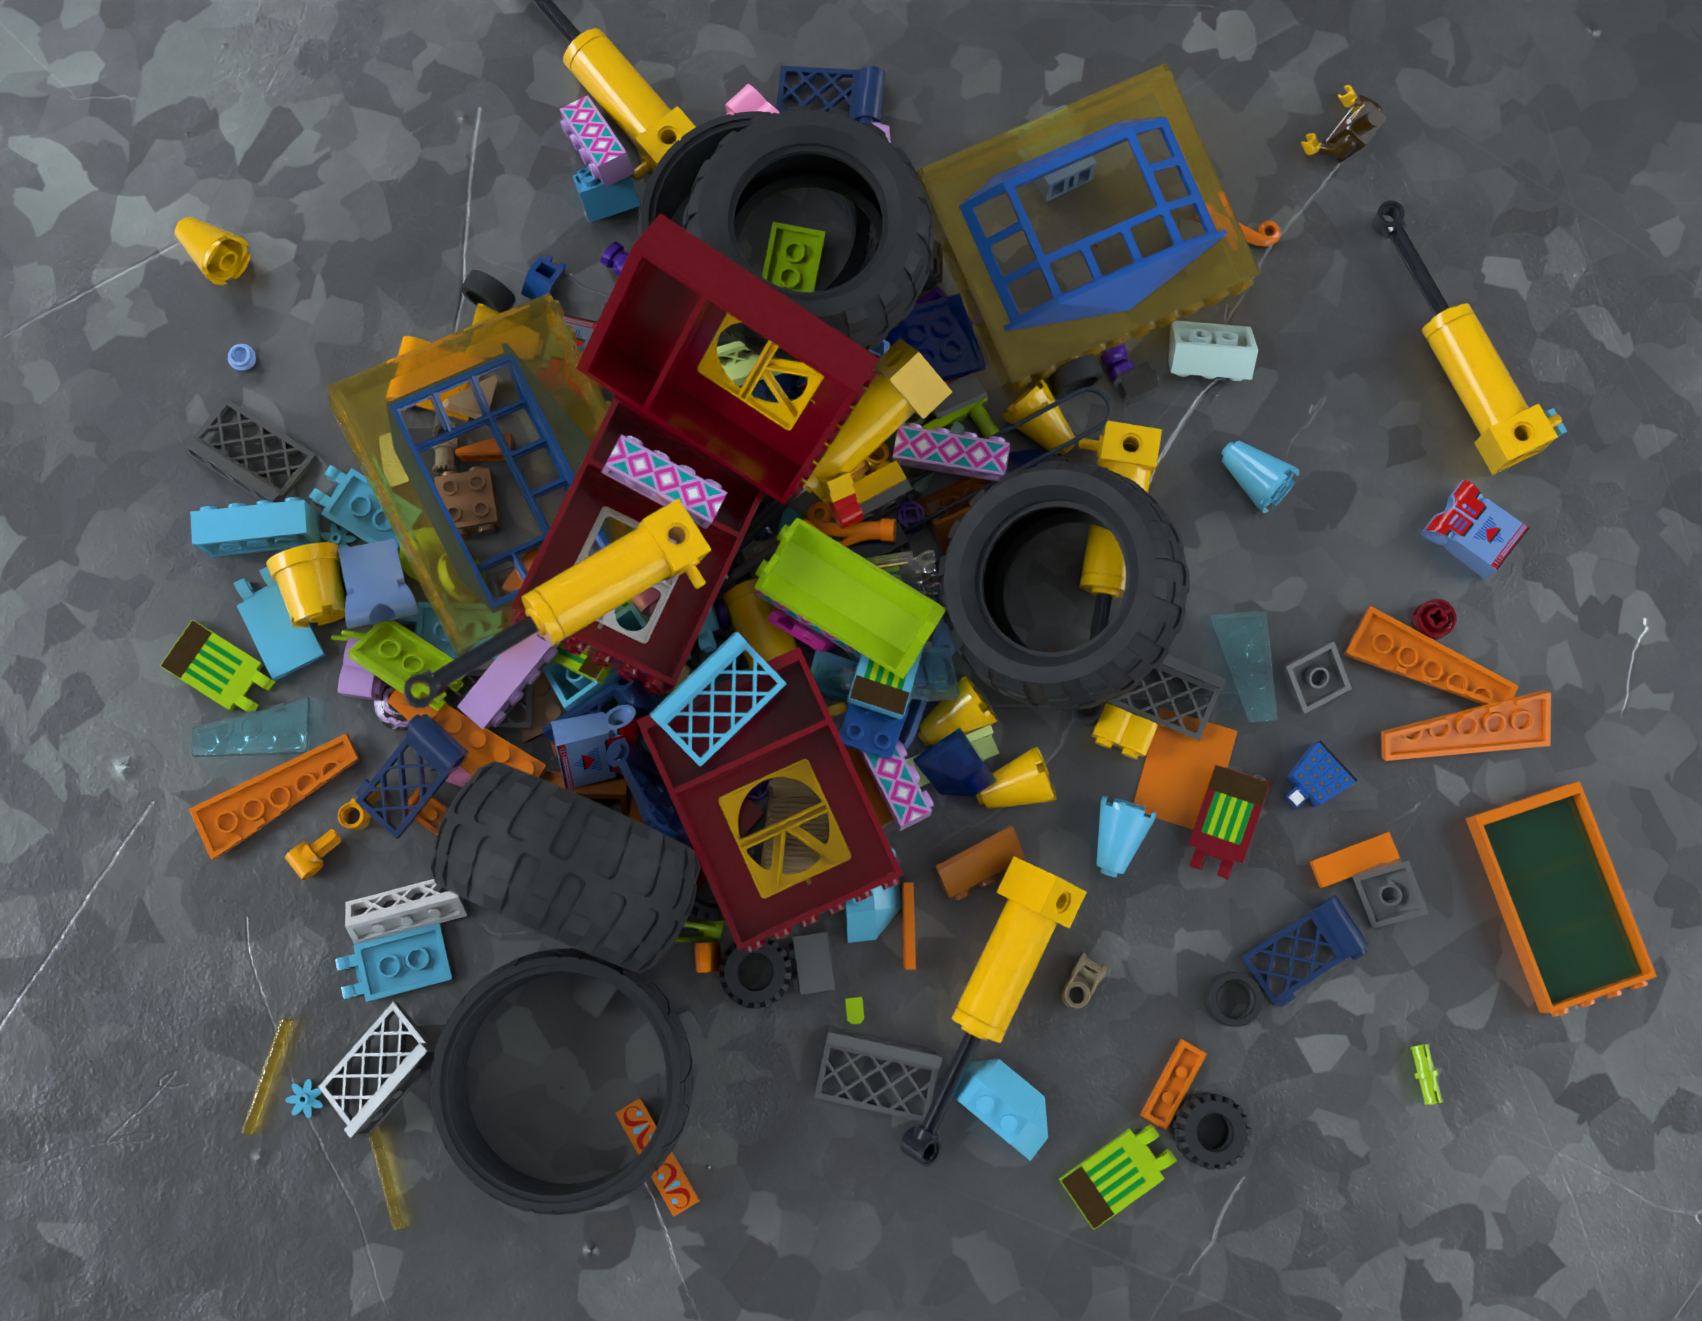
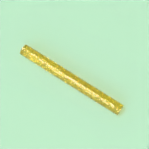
M280 1018L241 1130L243 1134L253 1135L292 1022L291 1020Z
M378 1126L369 1136L392 1228L395 1231L405 1227Z

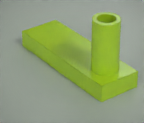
M988 398L975 402L942 418H936L922 428L933 430L939 427L949 430L956 421L961 423L971 417L985 439L1000 431L985 410Z

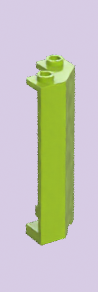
M798 517L790 527L785 524L777 537L780 544L769 562L763 560L755 573L759 579L754 588L904 679L946 609Z

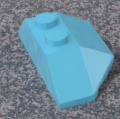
M899 884L883 890L880 885L871 890L873 896L857 903L855 898L844 902L846 906L843 910L847 943L876 940L902 908Z
M1000 1059L971 1061L954 1098L1031 1161L1048 1139L1045 1096Z

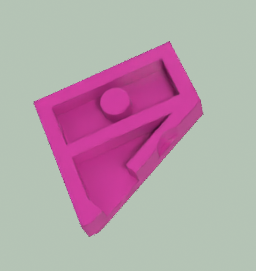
M782 610L772 611L767 619L771 624L803 641L816 651L834 650L838 646L813 629L787 615Z

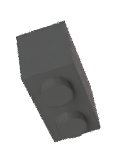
M827 932L793 937V943L788 944L790 961L796 960L797 972H792L794 990L800 989L801 995L835 990Z

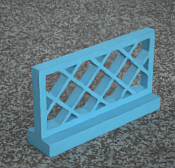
M735 632L650 713V716L701 767L786 683L738 632ZM744 650L753 657V671L736 670V658ZM732 662V670H724ZM757 662L765 671H757ZM719 674H732L731 691H714V679ZM736 674H753L752 692L735 691ZM757 674H769L777 682L769 692H756ZM710 683V691H702ZM698 694L710 695V712H692L693 699ZM714 695H731V712H714ZM735 695H752V708L747 713L735 712ZM756 695H764V696L756 703ZM689 704V712H680ZM676 715H689L688 733H675L668 723ZM692 716H710L709 733H692ZM714 716H731V728L726 733H713ZM735 716H743L735 723ZM680 737H688V745ZM692 737H709V749L701 757L692 750ZM713 737H721V738L713 745Z

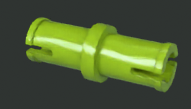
M1429 1044L1410 1047L1417 1073L1414 1074L1415 1078L1419 1079L1424 1105L1443 1102L1436 1077L1439 1073L1438 1069H1434Z

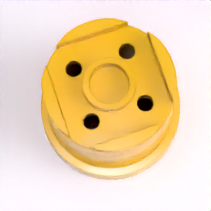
M322 542L302 545L282 551L267 560V568L272 580L277 581L290 616L292 627L309 628L308 622H317L318 626L345 617L346 598L340 570L341 562L338 552L340 546L338 544Z

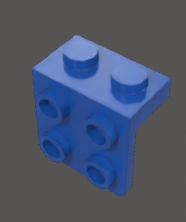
M850 703L839 732L844 745L884 759L892 758L902 727L905 725L908 716L909 706L906 707L904 717L900 720Z

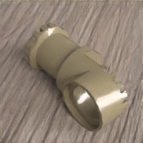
M450 421L452 427L455 428V424ZM440 422L436 423L437 425L433 427V437L439 435L443 429ZM460 436L433 447L435 451V465L432 467L433 473L441 475L443 472L457 471L455 466V449H457Z

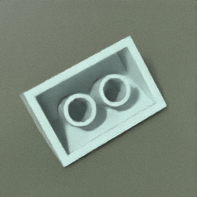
M1171 320L1168 354L1171 373L1182 377L1201 375L1207 379L1225 377L1233 381L1252 380L1258 347L1251 327Z

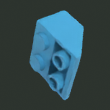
M589 167L580 169L576 175L572 176L590 223L640 206L631 175L606 188L600 178L594 179Z

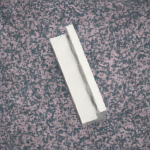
M434 879L346 902L345 927L354 945L465 917L467 916V907L462 897L450 891L439 893L438 891L442 887L437 885ZM424 893L420 899L410 900L415 894ZM388 901H396L391 907H382ZM368 908L363 914L354 916V910Z

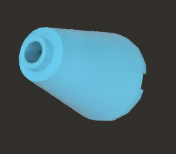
M1241 441L1230 442L1221 453L1223 455L1222 463L1262 513L1269 511L1266 507L1270 503L1276 506L1284 498L1295 483L1291 479L1294 473L1297 476L1300 474V470L1295 466Z
M1104 795L1100 804L1096 865L1101 867V873L1117 877L1118 873L1124 874L1156 819L1157 812L1152 810L1151 815L1145 813L1146 807L1119 798H1115L1113 803L1107 802L1108 796Z

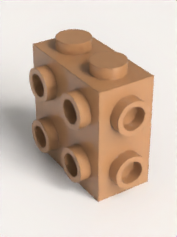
M475 466L470 468L468 472L447 471L442 473V476L434 477L435 486L462 538L467 537L468 533L478 531L479 534H490L495 532V528L502 527L494 474L490 468Z

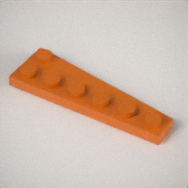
M1372 606L1366 609L1343 654L1483 705L1514 698L1519 688L1513 682Z
M395 689L387 701L408 721L417 714L420 716L428 714L469 751V755L461 767L471 776L474 775L479 767L492 761L503 763L539 778L542 777L548 768L544 763L486 728L481 729L473 720L447 704L439 711H436L430 705L424 708H415L407 703L404 694Z
M1542 690L1381 731L1382 758L1385 761L1550 746L1551 692Z
M345 733L189 808L210 859L216 860L358 762L360 758L350 736Z

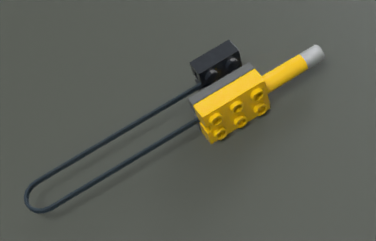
M1084 387L992 436L1000 437L1081 393L1093 392L1103 398L1107 406V415L1104 421L1017 468L1027 469L1100 430L1111 417L1112 406L1109 398L1103 391L1095 387ZM895 460L892 463L885 461L875 468L876 471L867 476L861 474L853 478L854 483L852 486L864 517L860 522L878 521L898 510L904 503L913 502L914 496L911 484L935 471L926 470L907 480L900 465ZM993 481L903 530L899 522H897L895 542L868 540L854 543L848 549L873 564L894 561L911 552L906 533L973 498L981 490L990 489L998 482ZM823 510L817 512L816 519H822L825 512ZM833 515L829 523H836ZM779 534L753 548L754 552L757 554L777 541Z

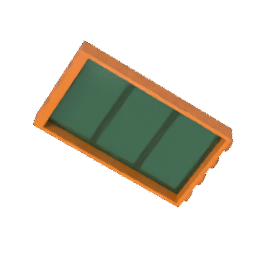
M1580 781L1465 818L1540 1013H1551L1552 1017L1560 1016L1569 1012L1568 1007L1578 1005L1581 1008L1596 1003L1594 998L1603 995L1605 999L1621 995V989L1629 986L1631 989L1642 988L1648 985L1647 980L1657 977Z

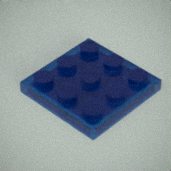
M960 293L915 305L906 319L888 333L891 346L899 339L903 340L924 357L943 381L980 372L986 368Z

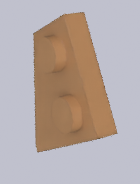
M541 672L540 676L534 681L533 728H521V740L524 744L544 735L543 727L568 712L563 707L544 672ZM527 684L522 689V692H524L527 689ZM526 697L522 699V701H523L525 704H526ZM522 707L521 722H525L526 710Z

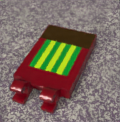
M1215 765L1188 845L1196 847L1189 866L1202 870L1206 856L1216 858L1222 861L1217 875L1229 880L1235 861L1244 864L1271 785L1270 782Z

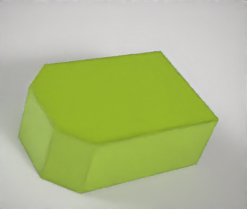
M862 997L845 998L847 1021L851 1024H860L865 1019Z

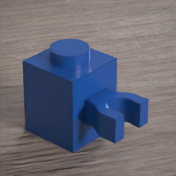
M550 255L546 259L539 256L528 270L521 291L523 296L543 307L547 305L556 293L566 268L564 263H561L560 266L553 264V257Z

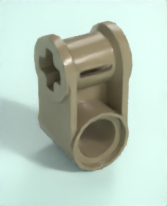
M1081 952L1075 961L1060 993L1062 1003L1071 1009L1082 1008L1088 1004L1108 968L1105 964L1099 965L1090 960L1084 952ZM1073 987L1078 988L1082 993L1081 1001L1077 1004L1073 1003L1069 998V991Z

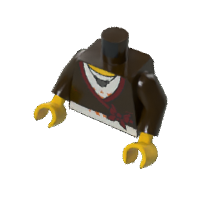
M1346 85L1344 89L1347 94L1343 96L1338 94V97L1345 107L1353 105L1354 107L1348 111L1326 141L1319 143L1316 134H1307L1306 139L1308 142H1301L1305 153L1313 155L1319 151L1322 155L1336 157L1340 162L1345 161L1364 148L1386 121V116L1382 113L1381 106L1376 101L1365 96H1357L1352 86Z

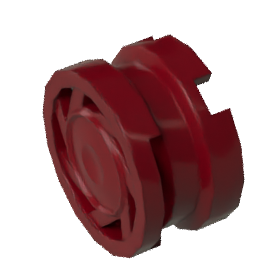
M1442 599L1426 601L1414 610L1411 617L1413 629L1433 640L1448 635L1457 623V615L1454 608Z

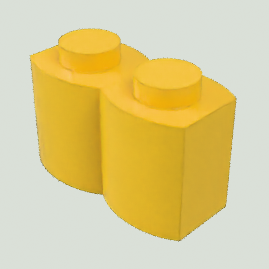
M1105 703L1091 736L1096 738V744L1111 749L1112 745L1122 749L1121 754L1137 760L1138 756H1146L1158 724Z

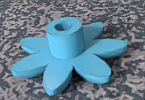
M334 523L330 525L331 534L327 532L320 534L327 542L338 544L340 549L348 548L349 546L346 543H352L356 540L355 536L347 535V530L341 528L339 531Z
M310 1079L306 1080L303 1089L298 1084H292V1089L296 1095L285 1099L287 1103L295 1104L292 1110L293 1116L300 1113L303 1109L305 1116L310 1118L312 1116L311 1106L314 1108L323 1107V1104L315 1099L322 1091L319 1088L311 1091L312 1081Z

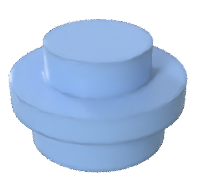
M237 344L229 350L228 362L237 371H247L254 366L256 353L249 345Z

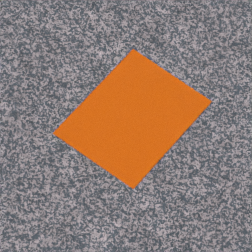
M1160 707L1158 716L1163 720H1168L1175 717V713ZM1190 716L1182 717L1185 729L1196 733L1200 723L1199 720ZM1177 720L1170 722L1180 726ZM1207 722L1200 741L1158 724L1148 749L1133 803L1146 807L1145 813L1151 815L1152 810L1156 811L1157 819L1194 829L1215 765L1228 768L1238 731Z

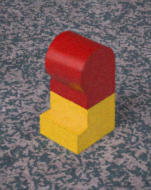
M839 471L818 480L832 515L841 529L863 520V513L857 502V496L852 486L854 482L850 472Z

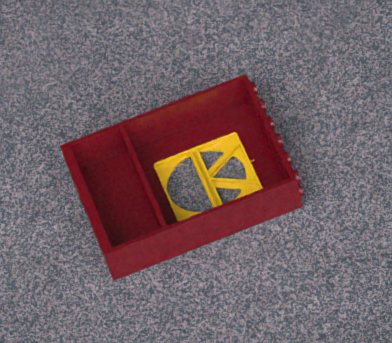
M660 213L632 246L576 369L785 505L789 497L792 495L796 498L805 485L801 479L803 478L807 481L817 465L812 463L813 460L819 463L829 448L825 445V442L829 445L833 443L841 430L837 424L843 427L854 409L849 406L851 405L855 408L867 391L862 386L868 388L876 377L877 372L873 368L879 358ZM736 323H744L768 339L767 344L741 388L726 374L717 353V342L721 332L728 326ZM778 347H780L801 362L773 358ZM771 371L808 377L804 393L797 399L790 401ZM761 376L779 403L764 401L751 395Z
M800 647L766 661L784 680L786 685L701 767L650 714L636 720L692 847L696 852L699 863L738 950L746 948L747 953L764 946L765 942L763 939L773 935L774 940L790 934L792 932L790 927L800 923L803 928L818 921L817 914L827 910L829 915L846 908L844 902L855 898L857 903L873 896L871 890L880 885L883 890L900 883L898 877L903 875ZM757 665V671H765L760 665ZM737 674L735 691L752 692L753 674ZM757 674L756 692H769L777 682L769 674ZM732 677L715 684L714 691H731ZM710 687L702 691H710ZM698 694L693 699L692 712H710V695ZM714 695V712H731V695ZM735 695V712L747 713L752 708V695ZM756 695V703H757L764 695ZM689 704L680 712H689ZM676 715L668 725L675 733H688L689 715ZM692 716V733H709L710 716ZM714 716L713 733H726L731 728V716ZM735 716V723L743 716ZM680 737L688 745V737ZM692 737V750L701 757L709 749V737ZM713 737V745H714L721 737ZM776 777L795 779L810 787L822 801L751 835L740 838L738 818L743 800L752 788L767 779ZM822 814H827L829 819L828 842L826 844L822 843L798 825ZM786 831L820 855V859L809 869L790 875L782 873ZM774 837L771 868L766 870L749 856L747 849Z

